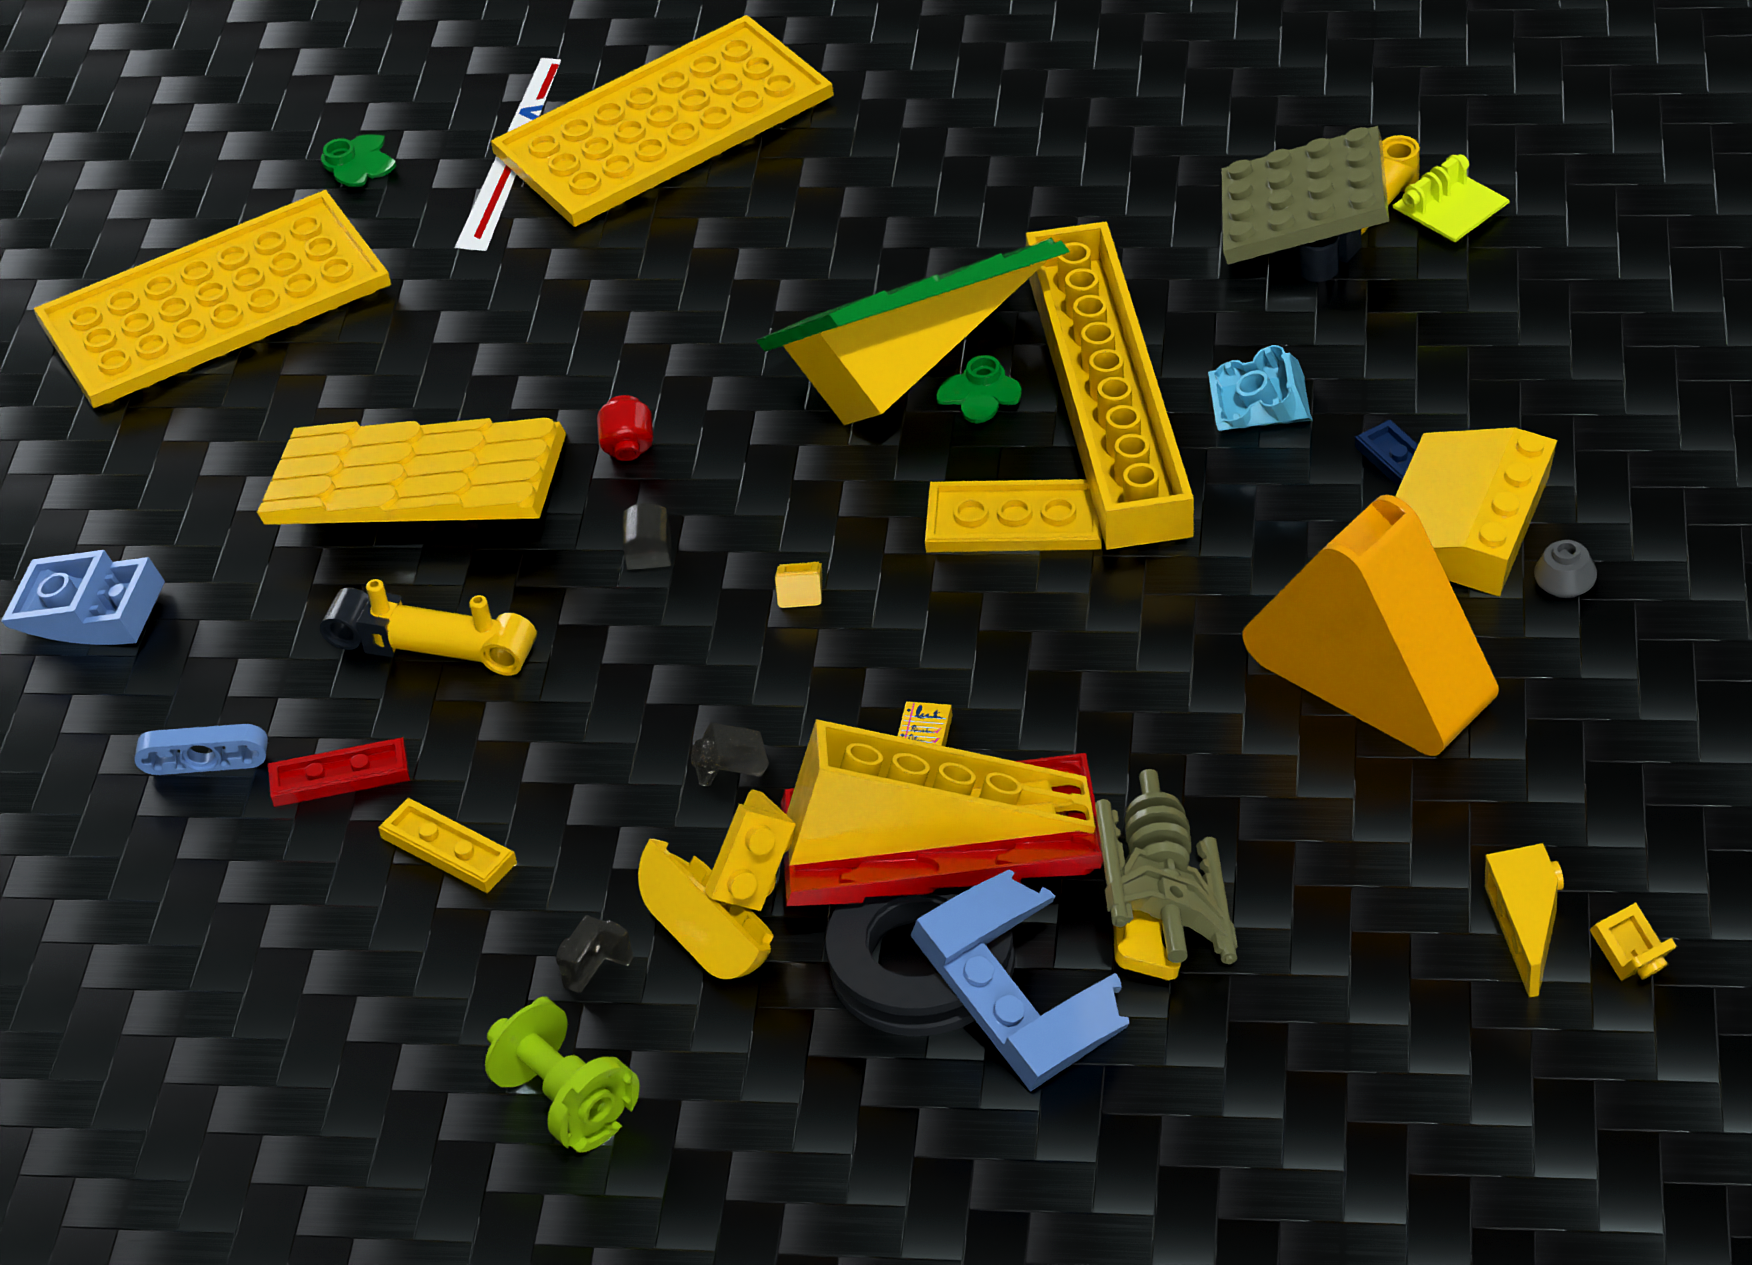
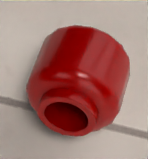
M620 395L613 397L598 411V441L605 453L621 461H631L638 458L640 454L645 453L652 446V413L646 404L634 396Z

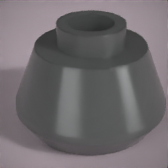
M1561 540L1550 544L1545 549L1535 566L1534 578L1539 587L1548 594L1558 598H1574L1593 587L1597 579V569L1588 550L1582 544L1572 540Z

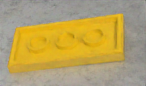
M1087 479L930 482L925 534L926 552L1102 549L1101 528Z

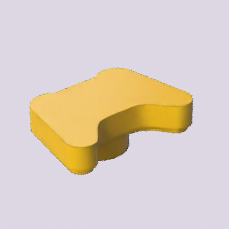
M1132 910L1134 919L1123 927L1114 926L1115 961L1123 969L1165 980L1175 979L1178 976L1181 962L1173 963L1168 960L1167 950L1162 942V920L1152 917L1141 910Z

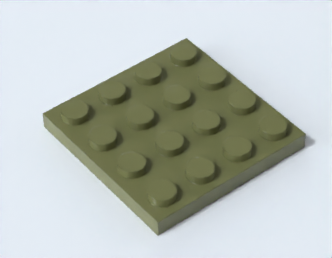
M1378 126L1355 128L1342 136L1331 139H1315L1302 147L1291 150L1278 149L1271 152L1268 156L1250 161L1238 160L1228 167L1222 168L1223 252L1227 264L1389 222L1383 144Z

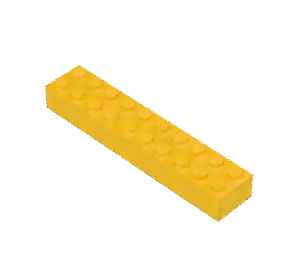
M1107 221L1026 233V246L1052 238L1055 242L1062 240L1070 251L1069 253L1046 260L1047 262L1029 280L1093 505L1098 516L1106 550L1193 537L1194 497Z

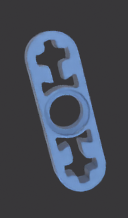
M252 724L148 731L138 738L134 760L140 770L152 775L254 768L265 761L268 736L263 729ZM198 745L206 746L212 752L198 753L193 751L191 747Z

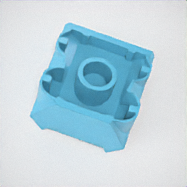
M1271 345L1261 349L1251 362L1242 363L1238 360H1232L1220 365L1216 370L1208 372L1215 421L1219 431L1313 421L1307 398L1306 379L1299 361L1289 352L1285 353L1284 349L1278 345Z

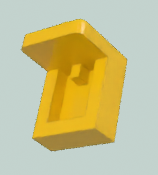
M1637 903L1596 923L1589 929L1621 981L1636 973L1639 974L1642 980L1657 973L1668 965L1664 957L1677 947L1672 938L1662 943L1660 942Z

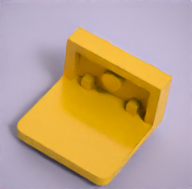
M751 790L747 795L744 805H738L704 890L713 900L761 911L766 897L774 889L776 872L784 853L792 845L796 825L763 792Z

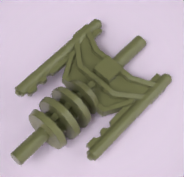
M1153 769L1143 770L1139 774L1142 795L1135 798L1129 804L1126 811L1125 831L1129 852L1126 860L1124 859L1122 843L1118 841L1121 833L1116 827V824L1119 822L1117 811L1111 809V803L1106 799H1101L1095 803L1107 884L1105 896L1108 912H1111L1112 924L1116 927H1123L1134 919L1132 910H1141L1152 917L1162 920L1167 957L1170 962L1180 963L1187 959L1188 955L1183 926H1187L1213 942L1214 952L1220 954L1223 963L1232 964L1237 960L1236 948L1238 945L1234 924L1230 920L1217 841L1213 837H1206L1196 845L1197 853L1202 858V861L1199 863L1200 869L1205 873L1201 876L1197 868L1188 866L1191 853L1190 826L1181 802L1175 796L1161 792L1157 771Z

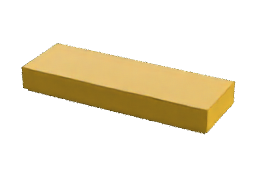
M407 798L378 827L382 839L485 893H488L517 863L514 851L410 798Z

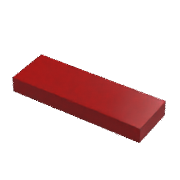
M403 737L268 763L270 794L274 807L410 781L407 752Z

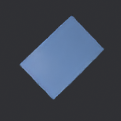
M105 550L32 559L1 621L5 627L52 640L91 645L132 644L137 642L165 581L149 557L112 562Z

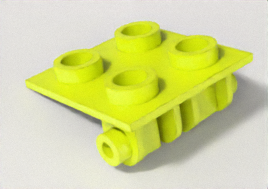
M1459 154L1458 156H1449L1446 162L1441 164V167L1436 166L1432 168L1418 182L1408 185L1405 188L1402 199L1393 204V208L1449 240L1456 242L1509 203V199L1467 177L1469 161L1464 155Z

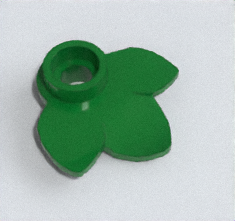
M372 134L357 136L351 141L344 138L331 140L325 144L321 155L323 167L328 171L334 172L335 179L338 182L350 187L365 185L368 177L379 178L385 176L396 167V161L379 151L384 144L385 137Z
M980 355L972 358L967 363L963 374L951 376L941 384L937 392V403L942 405H961V412L964 418L969 422L979 424L992 419L997 413L999 404H1018L1021 399L1022 390L1017 380L1005 375L1003 366L1000 365L995 357Z

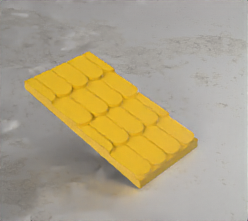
M490 418L428 425H419L416 421L368 426H360L355 421L294 428L290 436L291 439H289L281 457L282 460L279 461L272 477L273 481L270 482L263 497V503L260 504L257 513L264 524L540 518L566 432L560 421L553 422L550 418L492 423Z

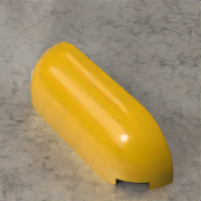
M649 839L642 853L638 871L640 893L648 910L711 975L720 979H735L748 975L759 968L771 952L770 942L774 937L766 924L750 908L711 899L704 890L712 870L703 861L693 856L689 863L670 853L666 849L667 842Z

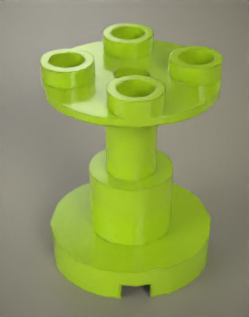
M540 997L532 1004L519 1010L509 1019H499L492 1025L487 1033V1041L491 1045L485 1060L486 1074L489 1079L500 1087H517L530 1081L536 1075L540 1076L544 1080L542 1086L543 1093L553 1102L548 1114L550 1134L567 1149L568 1146H571L577 1152H587L602 1145L622 1127L616 1119L622 1114L625 1107L631 1112L635 1107L640 1091L639 1078L616 1057H600L585 1063L576 1055L563 1057L558 1053L566 1036L567 1017L565 1012L548 997Z

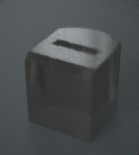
M643 503L634 505L624 512L623 550L627 570L671 566V531L666 508L657 504Z

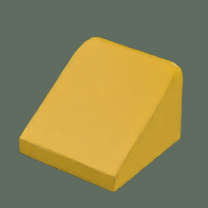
M808 562L780 564L778 566L775 582L777 604L779 607H802L821 604L822 563Z

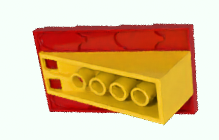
M816 719L795 788L785 789L781 801V810L796 823L792 845L784 853L786 906L863 903L865 897L929 894L942 887L975 886L1007 870L1015 872L1012 879L1019 883L1022 878L1086 875L1094 869H1100L1103 863L1095 797L1086 753L1011 761Z

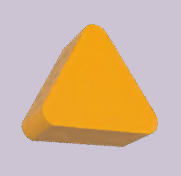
M1382 495L1375 499L1244 628L1242 634L1248 652L1264 668L1428 756L1439 755L1497 697L1499 692L1495 677L1418 515L1406 502L1392 495Z

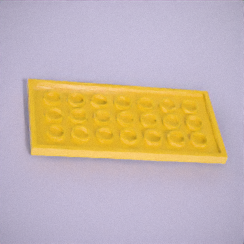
M745 15L491 140L493 153L575 227L816 106L818 103L834 96L833 86L829 80L752 18Z
M323 190L35 307L34 311L38 322L94 409L132 392L149 387L180 372L188 371L192 367L216 357L224 356L252 342L260 341L288 327L298 325L324 312L337 309L339 306L360 297L373 294L377 290L391 285L388 271L330 194Z

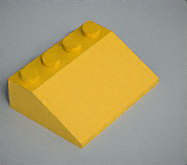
M1515 427L1423 433L1395 497L1406 502L1418 515L1449 581L1500 597L1548 481L1557 440Z

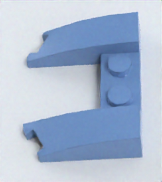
M1007 870L975 885L918 918L910 936L1031 1092L1127 1028L1130 1022L1128 1017L1119 1016L1114 993L1120 992L1122 986L1120 978L1116 973L1074 995L1043 1015H1039L987 948L986 944L1052 903L1055 895L1042 887L1040 893L1012 879L1015 872Z

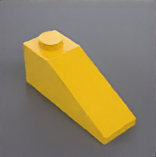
M1543 843L1487 854L1485 865V889L1529 998L1539 996L1556 916L1557 893L1564 888L1561 867L1557 861H1550Z

